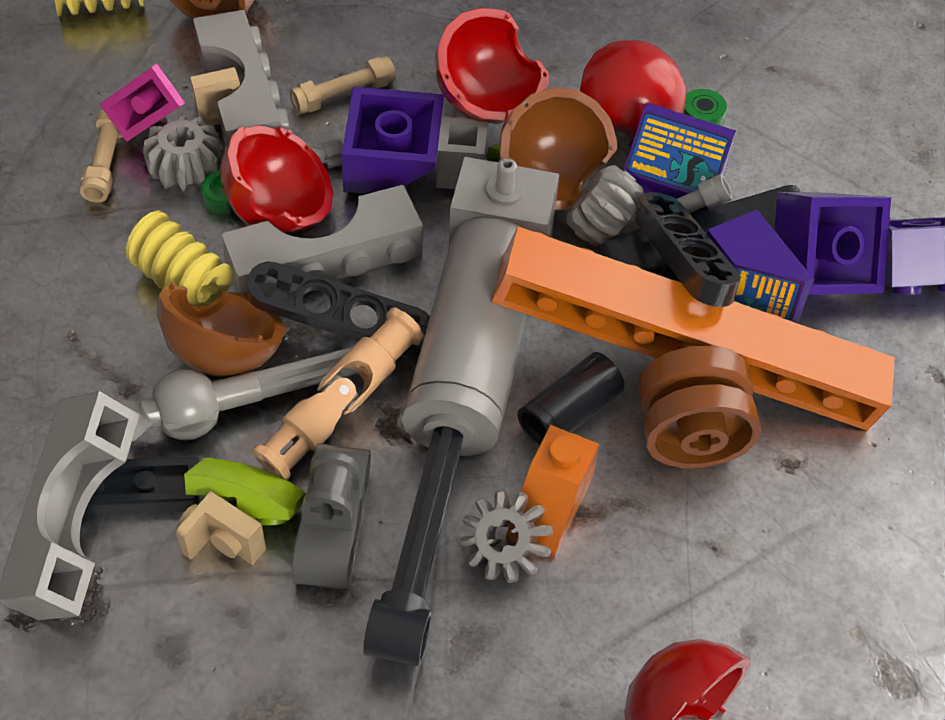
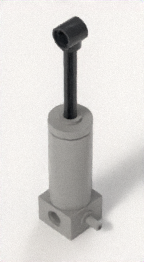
M464 157L450 206L449 250L401 419L405 431L415 441L428 447V452L392 589L382 593L380 600L375 599L371 607L363 645V654L366 656L414 666L421 665L431 622L430 606L424 599L458 458L459 456L483 454L494 448L499 438L527 319V314L491 302L502 258L517 226L552 238L559 182L558 173L519 167L514 160L508 158L502 159L497 163Z

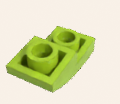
M203 458L184 474L186 495H202L206 497L211 491L227 502L237 499V508L248 516L257 519L262 525H279L287 522L302 507L304 497L306 496L305 491L276 474L230 460Z

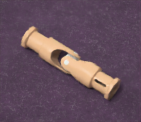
M396 307L391 308L386 314L387 321L370 338L362 337L323 377L317 389L318 391L321 390V393L298 402L282 418L283 426L264 445L256 444L252 448V454L262 467L268 472L288 480L291 477L290 469L309 450L316 451L317 445L323 444L332 435L335 425L341 417V413L346 415L360 406L395 370V361L412 344L419 345L423 341L425 336L414 319ZM352 368L360 374L364 381V387L359 397L351 380L336 375L340 370ZM292 441L293 444L281 455L280 451Z

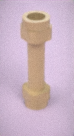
M388 56L382 58L375 57L365 61L364 69L321 84L314 85L312 80L300 83L297 87L290 89V98L295 111L299 115L305 112L309 114L321 110V102L352 92L353 87H366L369 85L376 89L386 87L388 83L396 80V71Z
M101 108L96 119L99 137L91 166L83 169L80 179V194L84 199L91 202H103L111 192L113 180L109 169L117 138L123 137Z

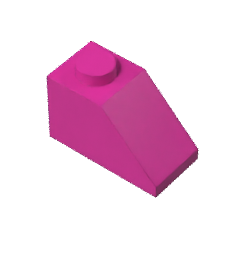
M155 64L99 105L127 142L182 106L185 101L160 66Z

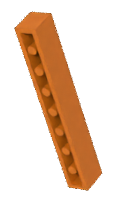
M517 226L503 255L492 303L653 358H658L667 352L689 346L713 345L731 349L745 358L750 371L753 392L866 431L891 407L895 357L875 351L870 347L840 339L824 331L794 323L778 315L766 313L735 301L726 307L703 304L694 299L680 281L642 270L637 266L596 254L591 250L579 248Z

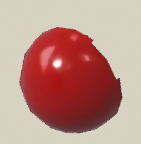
M481 7L461 13L446 26L435 52L437 82L446 100L467 118L493 124L505 122L510 113L523 99L531 94L546 90L549 83V73L541 61L529 59L522 51L517 38L519 27L511 17V14L504 10Z
M621 40L611 42L597 50L583 70L580 92L596 100L610 117L613 128L630 138L631 141L628 144L630 147L632 146L646 103L684 114L687 89L680 68L661 48L646 41Z
M260 125L247 128L241 126L231 136L223 152L220 166L221 187L234 213L243 222L250 226L268 221L281 232L291 234L305 231L324 219L331 210L334 193L329 173L318 155L300 137L293 134L291 130L287 131L280 126L274 129Z
M704 639L674 642L652 655L629 685L624 711L625 719L679 720L684 717H695L700 720H711L718 712L723 715L726 712L723 706L741 684L750 667L751 659L723 643Z

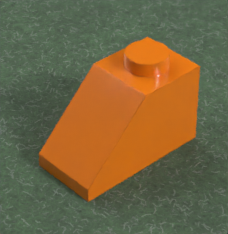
M550 425L529 467L521 492L528 494V503L524 513L536 505L544 507L545 513L534 524L536 527L541 525L552 526L553 534L537 536L536 543L550 548L551 553L548 557L555 559L593 478L599 443ZM510 523L506 533V540L517 544L519 535L518 533L511 532L516 527L513 523Z

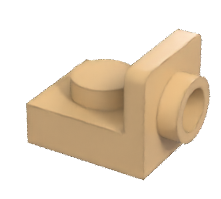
M235 67L190 77L195 109L198 117L201 116L206 125L220 124L217 101L231 95L240 87Z
M211 491L199 505L194 504L183 513L176 530L181 553L189 559H193L209 540L224 555L230 558H235L238 555L252 565L266 550L262 524Z

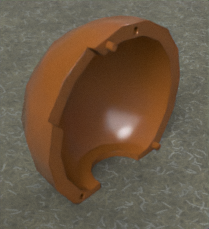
M553 87L527 96L510 113L501 129L498 155L500 160L505 158L514 160L519 167L558 173L559 182L555 210H568L573 207L583 194L581 193L582 187L590 175L601 165L606 164L617 150L618 142L610 117L596 100L576 89Z
M171 282L170 285L164 286L158 297L157 319L168 350L191 369L209 376L239 375L262 366L276 352L287 329L279 316L254 307L248 300V297L241 293L221 291L214 302L198 307L188 302V289L186 287L175 286L176 284Z

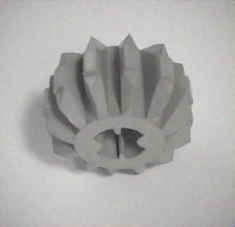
M183 113L179 120L171 121L164 117L162 127H150L148 139L144 140L143 146L144 159L152 179H160L165 189L178 184L183 192L189 184L194 183L201 187L205 177L218 170L223 156L222 145L219 144V137L213 125H206L201 116L189 121Z
M615 165L601 169L597 176L592 177L588 185L582 189L581 193L583 194L573 207L568 210L566 224L574 229V233L583 241H588L595 247L600 246L613 236L618 235L624 225L628 224L631 216L637 212L643 188L635 182L636 179L627 171H622Z
M496 490L494 495L495 509L485 498H478L475 501L476 508L483 517L480 519L472 515L464 516L462 522L468 527L475 528L476 532L475 536L461 537L460 544L465 547L477 545L479 549L468 559L471 567H476L487 559L489 560L485 569V578L489 580L496 579L503 566L507 582H516L519 577L518 563L525 572L532 575L538 571V567L530 554L533 553L541 557H548L550 555V548L536 542L537 536L552 535L553 527L550 525L535 526L534 522L545 513L542 505H536L524 513L528 503V494L518 492L510 506L507 492L505 490ZM510 523H513L516 528L511 530V532L518 533V542L516 545H506L501 549L498 543L502 539L495 538L496 529L498 527H508Z

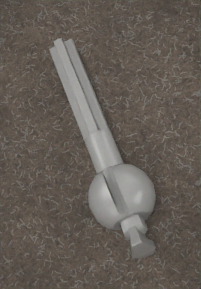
M351 348L213 382L202 372L192 369H177L162 376L154 385L152 398L142 400L141 402L122 399L117 401L140 414L132 441H135L148 429L160 427L168 437L178 440H194L207 434L215 426L220 411L320 384L323 377ZM344 368L336 375L343 378L358 374V372L352 368Z

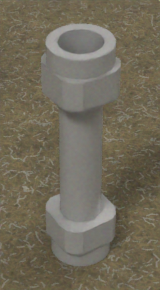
M719 174L700 182L698 190L677 199L689 213H693L706 206L709 210L717 208L733 200V195L723 174ZM636 212L628 220V224L624 225L620 230L622 234L640 229L635 221Z

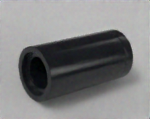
M592 352L518 410L517 417L521 428L527 437L538 447H540L550 425L572 433L624 391L625 383L622 374L607 356L599 352Z

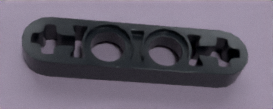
M655 192L642 194L635 216L636 224L689 294L697 301L710 306L726 307L733 304L741 277L681 202L669 195Z
M267 261L259 263L252 268L247 279L246 294L254 307L359 341L362 337L370 338L386 322L387 312L394 307L407 313L420 326L424 336L430 318L427 312L418 307L277 262ZM267 276L277 279L276 287L290 292L292 283L298 284L299 287L294 297V304H286L289 293L280 290H274L271 297L261 294L262 286L256 282L264 283ZM312 290L324 292L329 297L330 308L323 313H313L307 310L303 304L304 294ZM359 305L369 306L376 312L377 324L367 329L360 328L352 322L350 311ZM423 341L419 345L412 344L402 355L414 356L420 354Z

